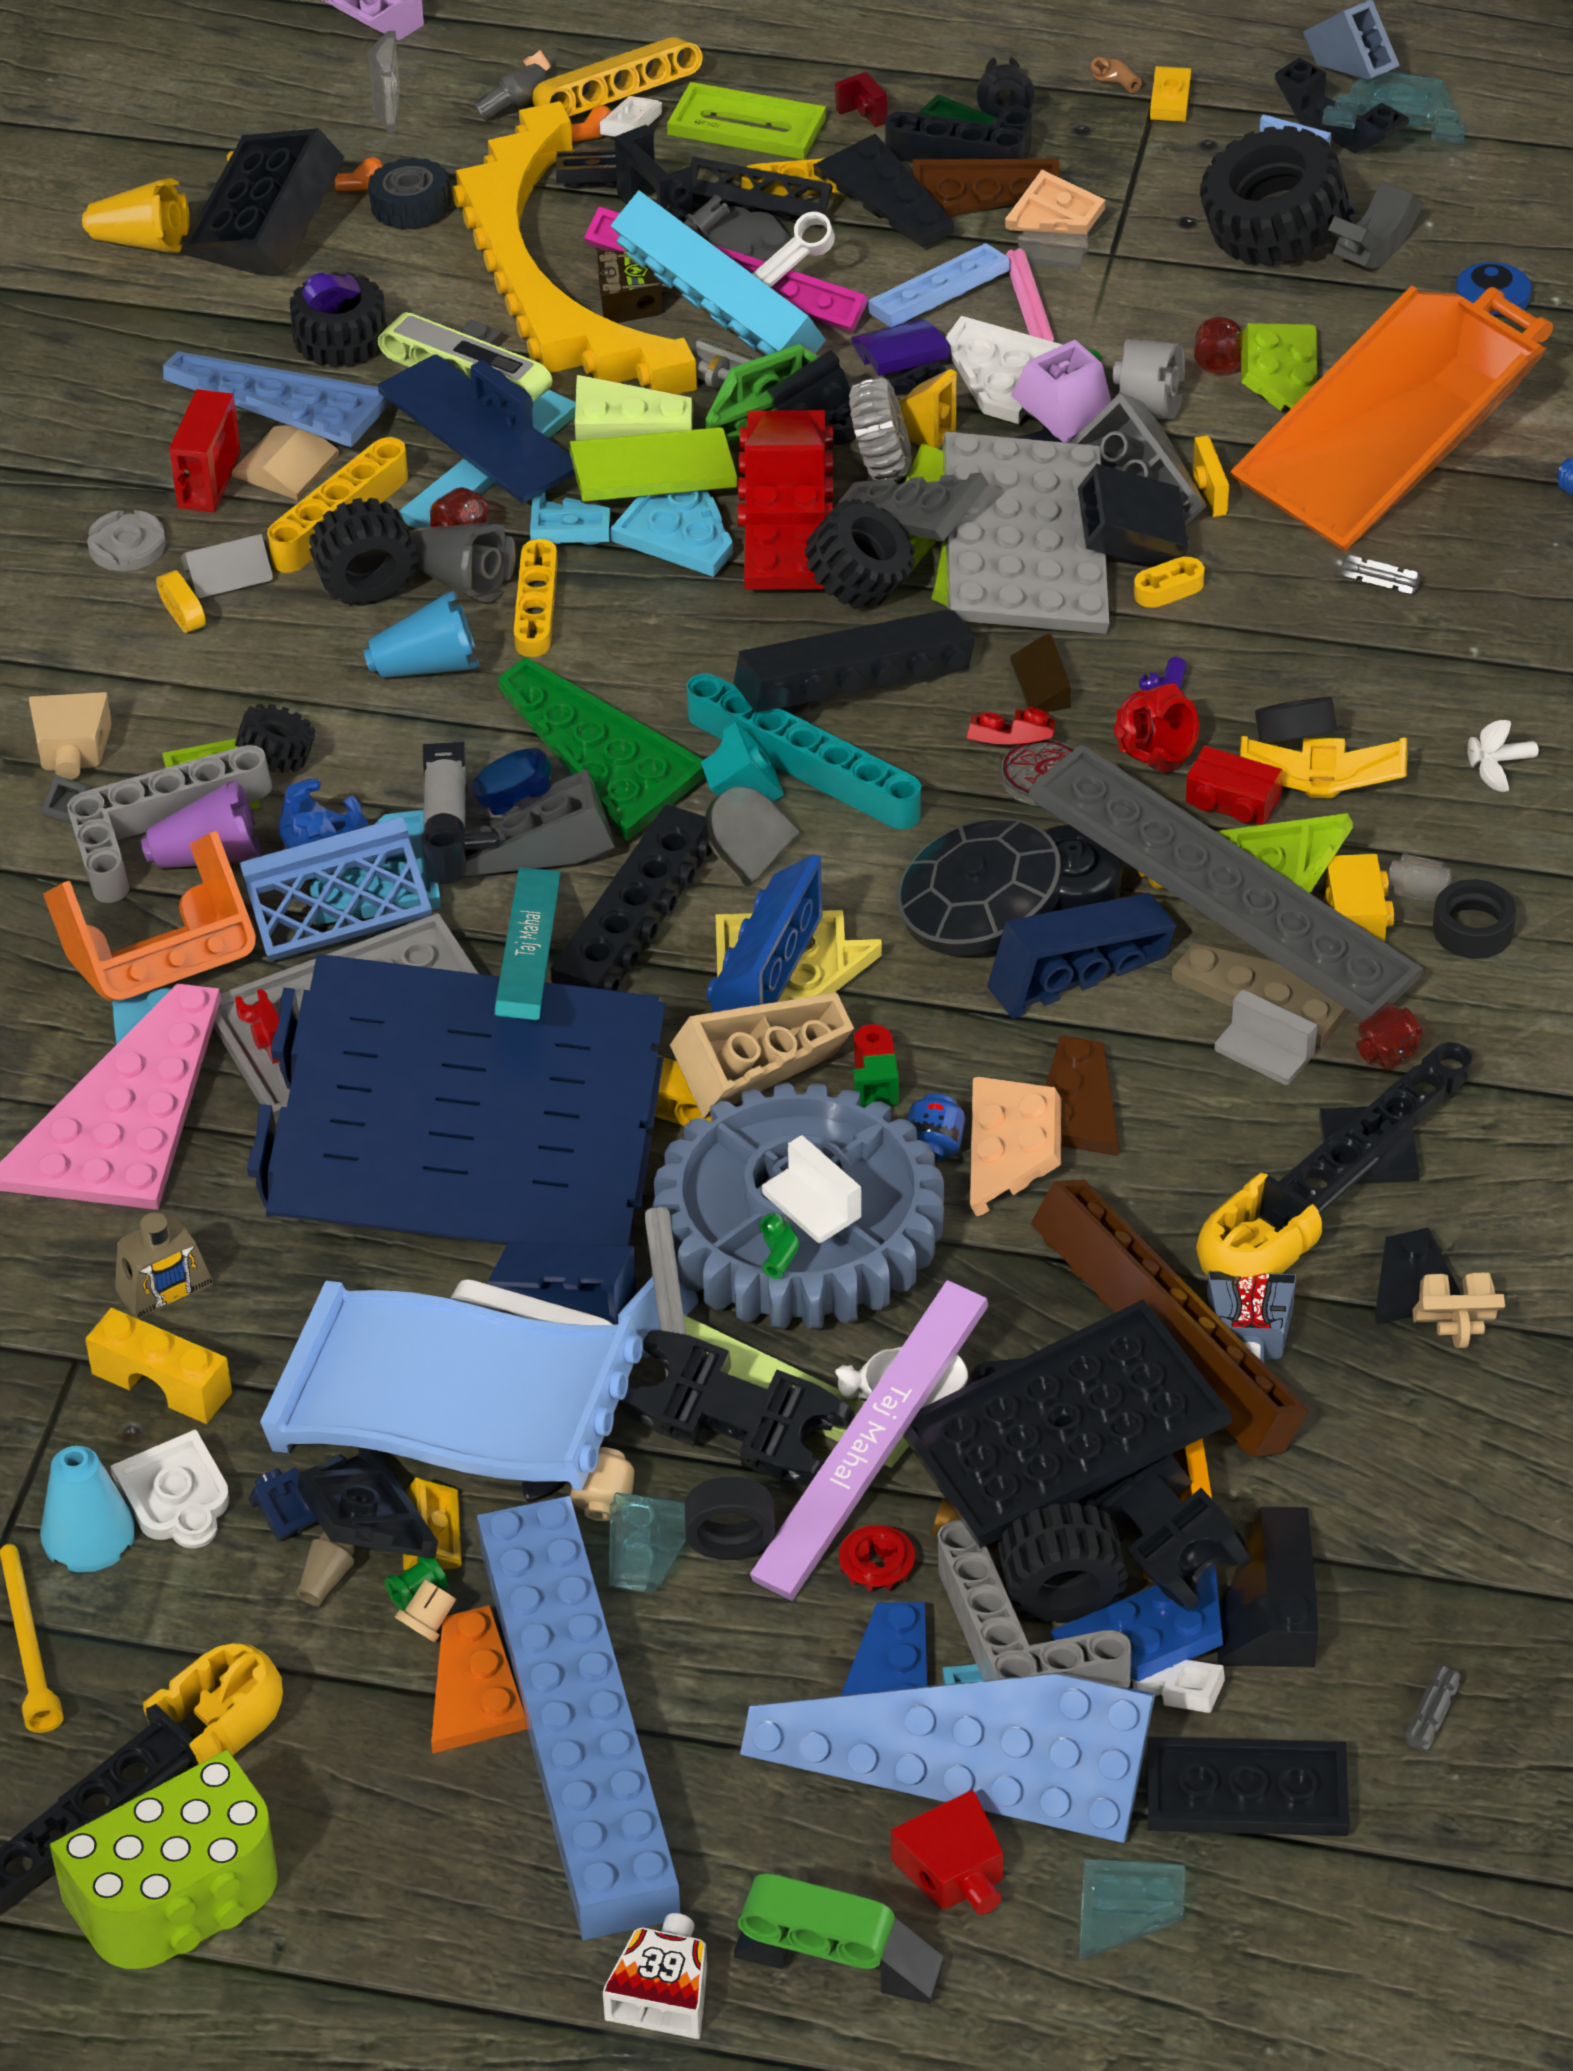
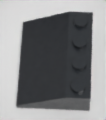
M319 128L242 135L180 251L190 257L257 275L283 273L290 265L291 257L300 240L306 235L307 227L315 212L320 208L329 185L336 178L337 170L344 159V155Z

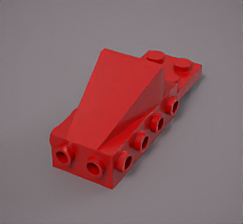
M825 410L748 411L747 427H740V450H745V452H739V475H745V477L738 478L739 501H745V503H738V527H745L744 590L824 589L821 584L818 585L814 580V572L808 569L806 563L809 559L805 556V548L808 546L806 544L808 537L833 510V502H825V500H833V477H826V475H833V451H826V449H833V426H825Z

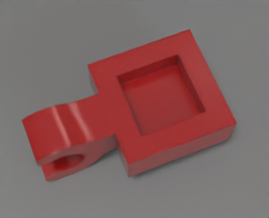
M263 989L257 990L258 1003L254 1005L245 1004L241 996L235 997L236 1011L239 1019L247 1023H253L250 1025V1029L258 1050L265 1048L273 1064L280 1062V1060L272 1059L271 1054L273 1037L280 1017L272 1002L268 1000L267 993Z

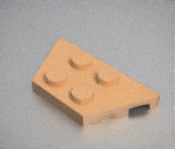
M984 1077L973 1078L970 1206L976 1216H981L990 1211L986 1203L1009 1189L1012 1195H1015L1026 1188L1035 1178L1042 1177L1061 1165V1098L1055 1087Z

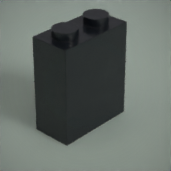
M1096 463L1077 488L1086 549L1153 567L1184 556L1189 546V536L1186 534L1184 506L1181 502L1179 486Z

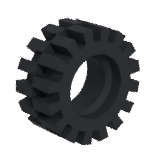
M257 704L256 708L251 706L247 709V712L245 711L235 746L254 745L260 747L265 752L269 771L275 772L276 768H279L282 773H289L290 769L293 772H297L300 767L304 768L315 738V729L310 727L311 723L307 719L300 720L301 714L297 712L294 714L288 713L289 708L282 706V709L278 710L274 704H268V708H265L263 704Z

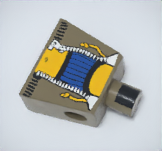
M149 1213L140 1220L139 1230L122 1237L117 1243L115 1290L133 1317L137 1319L148 1316L213 1285L212 1278L194 1239L177 1216L170 1215L165 1217L161 1213Z

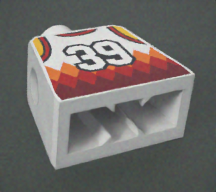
M671 1913L666 1916L661 1931L642 1927L634 1930L603 1989L605 2020L694 2039L700 2038L707 1978V1952L704 1941L692 1938L695 1924L689 1917L678 1913Z

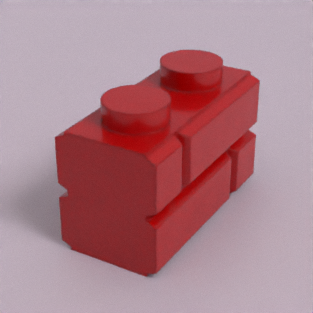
M1204 745L1197 757V762H1194L1188 772L1186 803L1194 805L1203 811L1211 810L1231 816L1242 823L1250 822L1264 825L1280 800L1283 770Z

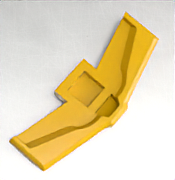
M1241 736L1240 756L1281 768L1283 770L1282 786L1304 791L1309 798L1332 799L1344 790L1406 777L1408 741L1407 738H1400L1396 742L1346 752L1345 738H1303V752L1250 740L1247 736Z

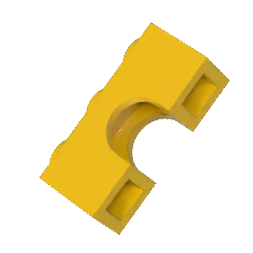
M114 1308L109 1309L85 1338L93 1375L129 1391L142 1375L147 1376L164 1391L168 1408L202 1423L208 1424L232 1394L227 1357Z

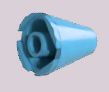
M453 590L443 594L368 640L370 648L363 650L370 672L378 671L381 678L479 668L478 657L470 660V654H473L471 649L476 647L461 604L453 607L451 602L456 600V592Z

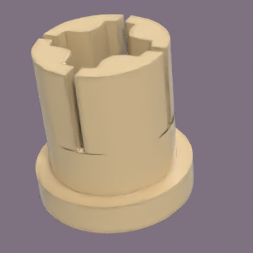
M424 1579L404 1611L399 1609L395 1618L435 1643L440 1636L437 1630L457 1599Z

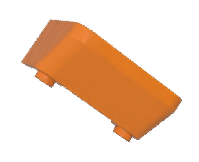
M217 831L208 833L189 844L203 884L188 889L182 895L179 902V910L185 926L111 952L104 934L98 928L86 925L70 881L64 882L43 893L66 957L102 998L111 1002L123 1001L247 956L253 950L256 940L255 932Z

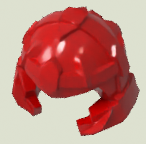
M1176 683L1135 692L1116 711L1117 719L1113 732L1117 738L1119 750L1132 758L1149 764L1148 767L1159 772L1167 773L1179 769L1184 760L1191 755L1198 741L1200 723L1194 706V700H1188Z

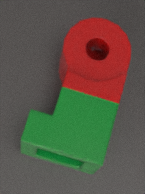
M879 1024L864 1025L854 1034V1064L856 1069H853V1090L860 1092V1106L863 1108L872 1102L881 1101L889 1106H899V1077L892 1035L886 1027Z

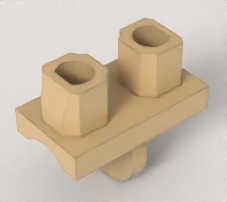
M1490 1273L1465 1275L1462 1279L1464 1295H1450L1448 1275H1425L1420 1281V1300L1412 1309L1414 1323L1438 1322V1336L1452 1335L1456 1348H1467L1470 1335L1484 1334V1321L1495 1320L1497 1311L1505 1308L1504 1294H1495Z

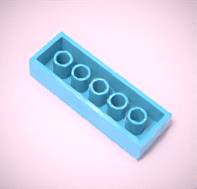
M637 191L610 225L619 236L616 240L617 244L627 251L626 255L642 268L647 265L655 272L654 276L670 289L675 286L683 293L681 296L698 310L703 307L711 314L709 317L723 329L728 330L730 327L739 335L738 339L751 350L756 351L759 349L765 355H769L801 344L816 354L825 343L826 339L807 314L641 191Z

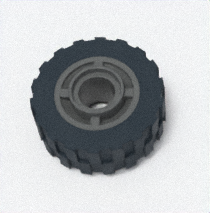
M417 157L397 159V161L388 162L383 167L376 169L375 173L369 178L368 191L372 213L375 215L376 220L383 222L386 226H394L400 229L426 226L433 221L436 222L441 219L440 217L448 212V207H451L447 172L439 163L432 162L430 159H417Z

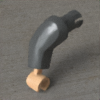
M541 49L533 56H528L523 60L526 65L523 71H514L500 77L499 86L474 101L475 106L485 121H488L512 103L514 106L518 104L519 107H528L533 104V91L539 83L547 80L545 71L551 67Z

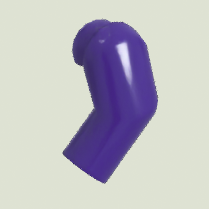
M1179 657L1170 658L1167 662L1164 676L1159 677L1157 673L1150 672V677L1148 678L1144 674L1139 680L1140 689L1148 690L1171 683H1176L1178 688L1181 689L1187 669L1186 661Z

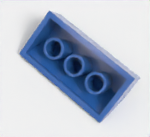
M811 855L774 874L766 890L761 889L758 892L752 916L750 919L745 918L739 930L738 942L734 948H728L719 977L714 976L709 983L707 1001L711 1002L712 1013L778 1002L822 919L821 856Z

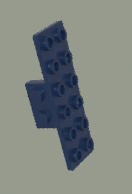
M434 354L378 384V392L521 503L532 499L575 475L571 456L533 427L532 396L483 359L471 365V379L441 356Z

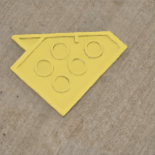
M843 910L822 911V919L778 1002L835 993L882 956L881 939L845 940ZM753 913L716 914L717 977H719L722 971L726 951L729 947L734 948L738 942L739 930L745 918L750 919Z

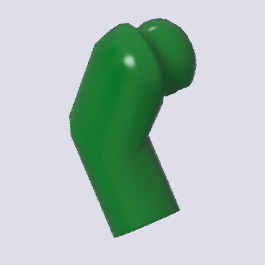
M770 1213L764 1216L759 1224V1229L764 1234L763 1239L771 1251L763 1263L762 1269L770 1278L780 1279L797 1254L800 1244L790 1224L787 1221H783L779 1214Z

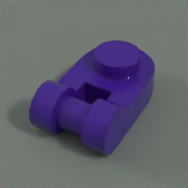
M317 273L305 282L302 296L309 308L333 314L341 308L342 301L346 298H354L361 292V288L357 281L349 274L340 277L333 274Z

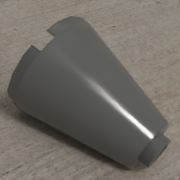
M492 522L416 528L410 533L418 555V562L414 564L416 570L480 602H491L500 597L504 592L499 590L504 579L511 580L516 559L515 543L512 536L505 534L503 529L506 528L503 525Z

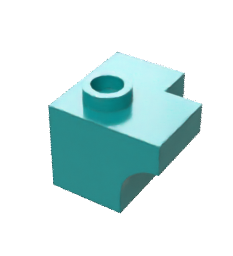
M736 721L723 729V739L718 749L701 761L710 790L732 811L751 800H765L771 804L782 797L784 793L776 771L758 742Z

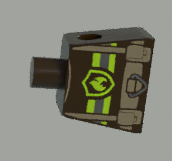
M597 251L599 287L604 318L615 323L658 316L663 312L662 295L682 293L675 286L670 289L654 276L655 272L647 265L642 268L626 255L627 251Z

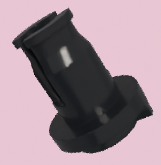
M1013 57L1009 59V64L998 66L996 58H991L986 65L985 73L978 82L976 91L978 105L982 112L996 118L999 117L1003 109L1010 106H1021L1030 110L1035 95L1032 80L1020 69L1019 63ZM1001 89H1010L1009 96L999 95Z

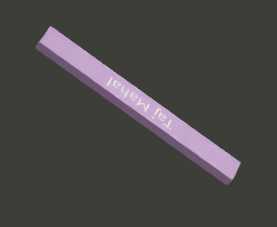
M949 1280L945 1282L751 1571L750 1576L754 1583L791 1601L794 1600L988 1308L986 1297Z

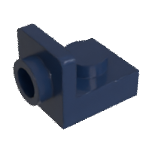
M296 1467L283 1474L278 1468L262 1475L255 1480L256 1487L253 1488L248 1498L252 1507L259 1506L277 1541H281L318 1522L297 1489L300 1475Z

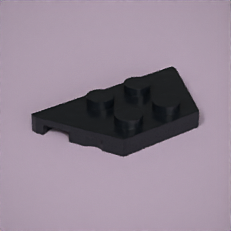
M359 1447L358 1455L346 1460L347 1458L340 1454L329 1459L324 1465L314 1466L300 1473L297 1489L330 1541L423 1558L436 1557L437 1539L377 1450Z

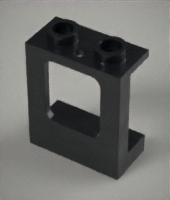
M646 124L614 136L618 197L627 205L638 190L645 195L656 191L657 204L682 223L686 221L685 216L687 214L693 215L692 169L686 167L667 174L655 162L654 132Z

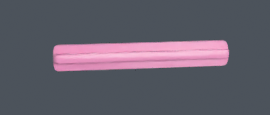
M1020 248L1015 251L1010 249L1006 253V256L1009 257V274L1029 335L1053 342L1054 336L1026 253Z

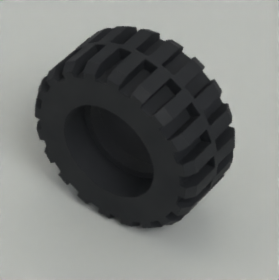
M1274 126L1264 128L1263 132L1255 134L1252 131L1244 134V138L1238 142L1233 140L1227 144L1226 150L1223 153L1219 151L1211 161L1212 165H1208L1200 185L1201 202L1216 244L1229 256L1237 260L1241 258L1243 262L1253 265L1256 262H1261L1264 266L1274 265L1277 261H1283L1285 264L1295 261L1294 258L1302 254L1306 257L1313 253L1316 246H1323L1330 240L1331 232L1328 229L1334 216L1344 219L1348 210V192L1335 150L1330 147L1329 142L1323 137L1316 136L1314 132L1304 128L1298 131L1294 126H1284L1283 129H1276ZM1290 190L1274 199L1259 201L1270 194Z

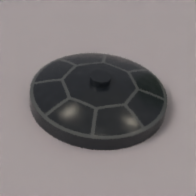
M989 818L960 825L932 840L909 863L898 887L897 903L899 912L911 936L920 944L933 951L949 955H975L997 950L1006 921L1053 911L1060 899V886L1063 876H1065L1061 856L1055 842L1044 830L1023 820Z

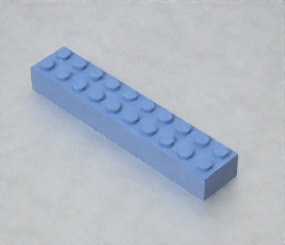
M571 1496L477 1515L480 1550L517 1692L526 1716L527 1730L582 1941L664 1923L668 1914H681L679 1884Z

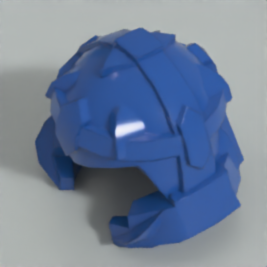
M307 779L291 784L287 787L284 794L282 815H280L279 835L286 849L367 827V820L362 812L361 804L353 795L348 796L343 802L348 809L345 815L338 814L322 807L310 796V792L319 791L321 785L319 779Z

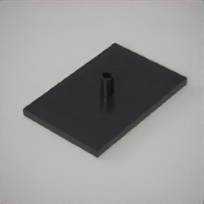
M1142 1299L921 1408L903 1434V1437L981 1549L1003 1538L1002 1535L1005 1530L1014 1527L1013 1522L1020 1517L1028 1516L1029 1512L1038 1508L1040 1510L1048 1508V1505L1058 1503L1059 1505H1067L1068 1503H1073L1232 1424L1233 1421L1230 1410L1150 1306Z

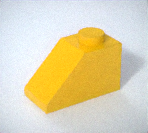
M949 369L919 384L907 396H903L899 400L909 433V441L919 446L923 443L938 449L943 444L945 431L956 432V371Z

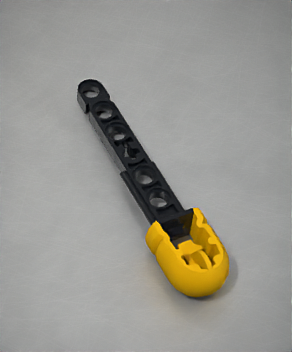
M1447 1042L1440 1044L1422 1059L1421 1065L1410 1069L1340 1132H1334L1280 1181L1264 1173H1260L1244 1185L1243 1190L1229 1198L1204 1223L1196 1246L1202 1271L1207 1276L1208 1271H1221L1231 1276L1251 1277L1262 1273L1282 1274L1299 1259L1301 1254L1307 1252L1318 1242L1322 1234L1320 1214L1373 1168L1385 1152L1444 1101L1446 1091L1452 1094L1469 1078L1472 1064L1470 1050L1459 1043ZM1445 1059H1453L1460 1062L1462 1067L1449 1069L1440 1062ZM1425 1082L1433 1085L1436 1090L1428 1093L1421 1092L1413 1085ZM1401 1106L1408 1110L1409 1114L1395 1116L1390 1114L1387 1108ZM1378 1125H1380L1379 1135L1374 1134L1378 1130ZM1340 1153L1347 1154L1353 1157L1355 1161L1350 1164H1340L1332 1156ZM1308 1178H1319L1324 1180L1327 1186L1319 1189L1312 1188L1304 1181ZM1259 1216H1262L1263 1218H1265V1219L1268 1220L1269 1222H1271V1223H1273L1274 1225H1276L1277 1227H1279L1281 1230L1278 1231V1232H1275V1228H1274L1273 1226H1271L1270 1224H1268L1267 1222L1263 1221V1220L1260 1219V1218H1258L1257 1220H1255V1219H1256L1257 1217H1259Z
M231 1643L215 1647L200 1656L170 1680L169 1690L160 1689L143 1702V1710L150 1725L59 1797L57 1803L0 1848V1914L55 1870L50 1843L60 1838L57 1836L50 1838V1831L56 1829L58 1832H64L66 1830V1833L69 1834L169 1781L186 1766L191 1769L227 1749L233 1756L264 1731L276 1718L283 1696L282 1677L270 1658L263 1651L249 1644ZM193 1710L195 1715L208 1726L196 1738L194 1732L182 1722L187 1717V1714ZM141 1763L149 1768L147 1774L137 1781H128L121 1776L123 1770L130 1764ZM104 1794L110 1798L108 1806L99 1812H89L83 1808L84 1802L92 1795ZM37 1843L40 1851L44 1848L46 1855L41 1857L36 1846L33 1844ZM24 1856L33 1861L31 1868L24 1874L11 1875L6 1872L7 1864L16 1857Z

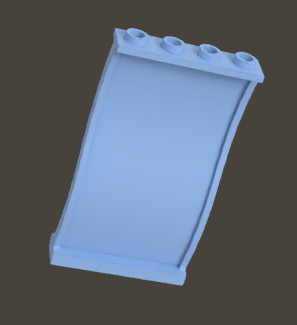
M325 1281L260 1423L272 1451L289 1453L293 1444L354 1446L388 1452L465 1473L499 1479L533 1482L567 1481L571 1483L573 1490L582 1491L589 1473H593L597 1467L598 1450L603 1438L608 1436L612 1430L613 1414L618 1401L626 1396L628 1377L633 1365L637 1364L641 1359L643 1341L641 1336L637 1335L632 1316L623 1315L620 1323L616 1325L554 1323L507 1314L444 1297L386 1290L348 1291L344 1288L342 1282Z

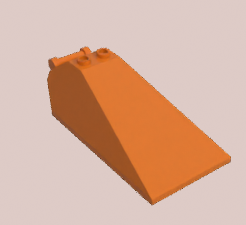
M1411 285L1230 471L1232 478L1346 552L1480 426L1515 390L1546 352L1547 348L1538 344V342L1542 343L1548 339L1553 330V323L1544 317L1536 318L1505 299L1504 293L1495 287L1488 288L1472 303L1459 294L1417 291V288ZM1497 311L1526 330L1521 333L1489 312Z

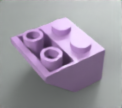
M323 0L371 28L398 41L424 25L422 0Z
M1072 340L1027 361L1011 394L1028 413L1037 418L1063 443L1070 442L1111 402L1102 363L1076 340Z

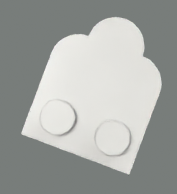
M196 1429L110 1466L112 1478L145 1535L156 1540L173 1538L177 1544L185 1548H200L209 1544L214 1539L218 1529L216 1518L220 1517L229 1505L228 1486Z

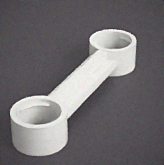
M808 212L802 215L794 226L795 236L752 274L767 286L772 287L807 255L818 256L829 251L834 244L835 234L829 219L824 214ZM812 225H823L827 228L824 238L816 243H807L802 240L804 231Z

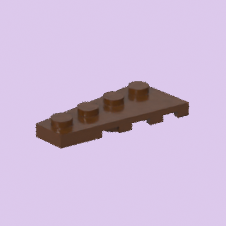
M1059 158L913 159L914 178L949 217L1017 204L1041 170L1060 178Z

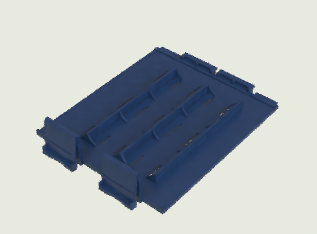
M317 954L310 991L304 990L300 1012L295 989L283 987L281 1013L278 1027L273 1037L271 1054L272 1059L280 1060L279 1067L282 1071L286 1087L290 1089L287 1107L281 1106L277 1128L272 1105L260 1104L255 1143L247 1166L248 1176L257 1178L256 1186L263 1205L267 1207L266 1217L273 1215L507 1245L508 1242L629 1246L634 1208H641L652 1138V1135L646 1134V1129L653 1130L664 1058L658 1057V1051H652L651 1047H659L666 1003L659 1002V996L545 982L539 1019L500 1017L495 1015L500 976Z

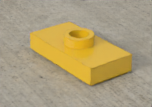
M1155 67L1150 120L1186 122L1191 68Z
M1208 435L1195 437L1193 457L1194 484L1198 490L1202 489L1213 517L1226 515V512H1228L1229 483L1211 439Z

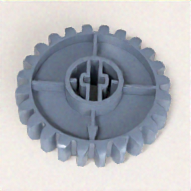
M790 1083L776 1084L774 1096L767 1098L759 1090L749 1089L742 1092V1105L739 1107H735L728 1101H719L711 1105V1122L702 1118L690 1120L684 1126V1140L679 1139L670 1143L664 1154L665 1166L658 1169L654 1179L655 1200L653 1208L666 1207L669 1210L675 1257L678 1261V1276L683 1286L687 1290L692 1291L704 1289V1303L712 1309H724L729 1304L735 1303L736 1320L745 1323L755 1321L760 1313L769 1314L770 1326L774 1329L787 1328L792 1317H802L805 1327L809 1330L821 1329L824 1325V1315L834 1313L840 1322H853L858 1320L857 1305L861 1303L871 1310L885 1308L890 1305V1289L897 1292L908 1291L916 1283V1270L929 1266L935 1256V1242L940 1239L944 1229L943 1176L940 1170L935 1168V1154L929 1143L917 1140L916 1127L906 1119L899 1118L891 1121V1107L882 1101L872 1102L863 1108L860 1106V1092L846 1089L842 1090L836 1098L828 1097L827 1086L820 1083L809 1085L805 1094H796L793 1085ZM801 1135L861 1186V1218L822 1243L816 1242L762 1193V1185L788 1169V1143ZM770 1213L779 1214L783 1221H787L790 1224L800 1244L797 1254L780 1279L770 1278L762 1269V1265L771 1251L763 1239L764 1234L760 1231L759 1224L762 1218Z

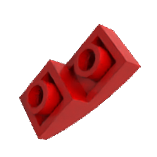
M1026 707L1025 711L1016 709L1011 724L1004 722L1005 718L993 712L983 711L981 715L972 713L966 739L1009 745L1038 742L1052 738L1055 719L1048 718L1049 714L1046 711L1033 707Z

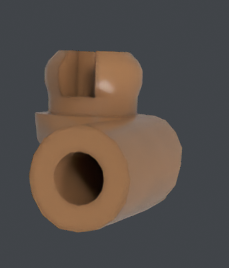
M1099 56L1091 62L1090 69L1093 72V76L1100 82L1121 84L1129 93H1135L1140 89L1142 85L1141 78L1121 60L1107 59Z

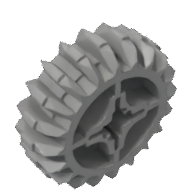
M883 377L878 379L870 378L861 381L860 384L853 385L849 394L850 415L853 421L856 441L858 442L864 465L867 466L868 474L871 475L873 480L894 479L899 481L901 478L908 476L911 471L913 457L906 421L904 420L902 408L900 407L898 397L895 395L894 388Z

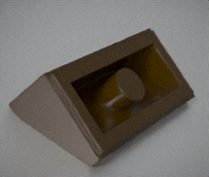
M1051 634L1038 638L1010 656L1028 707L1038 708L1043 711L1070 707V682Z

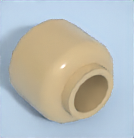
M600 1447L598 1450V1464L595 1471L589 1473L582 1491L573 1490L571 1487L570 1496L575 1506L585 1511L584 1515L587 1518L595 1521H608L612 1519L614 1514L622 1513L629 1508L635 1469L619 1450Z

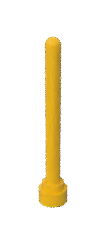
M6 1544L0 1549V1558L28 1694L22 1704V1714L25 1727L29 1731L44 1733L52 1731L61 1725L64 1719L59 1697L47 1688L18 1548L13 1544Z

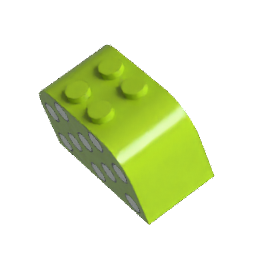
M228 1749L50 1843L63 1903L98 1955L108 1963L125 1969H145L156 1966L177 1954L190 1952L201 1941L221 1930L237 1926L245 1917L259 1910L270 1899L278 1880L267 1806Z

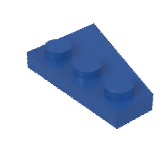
M925 1602L876 1603L840 1696L927 1686Z

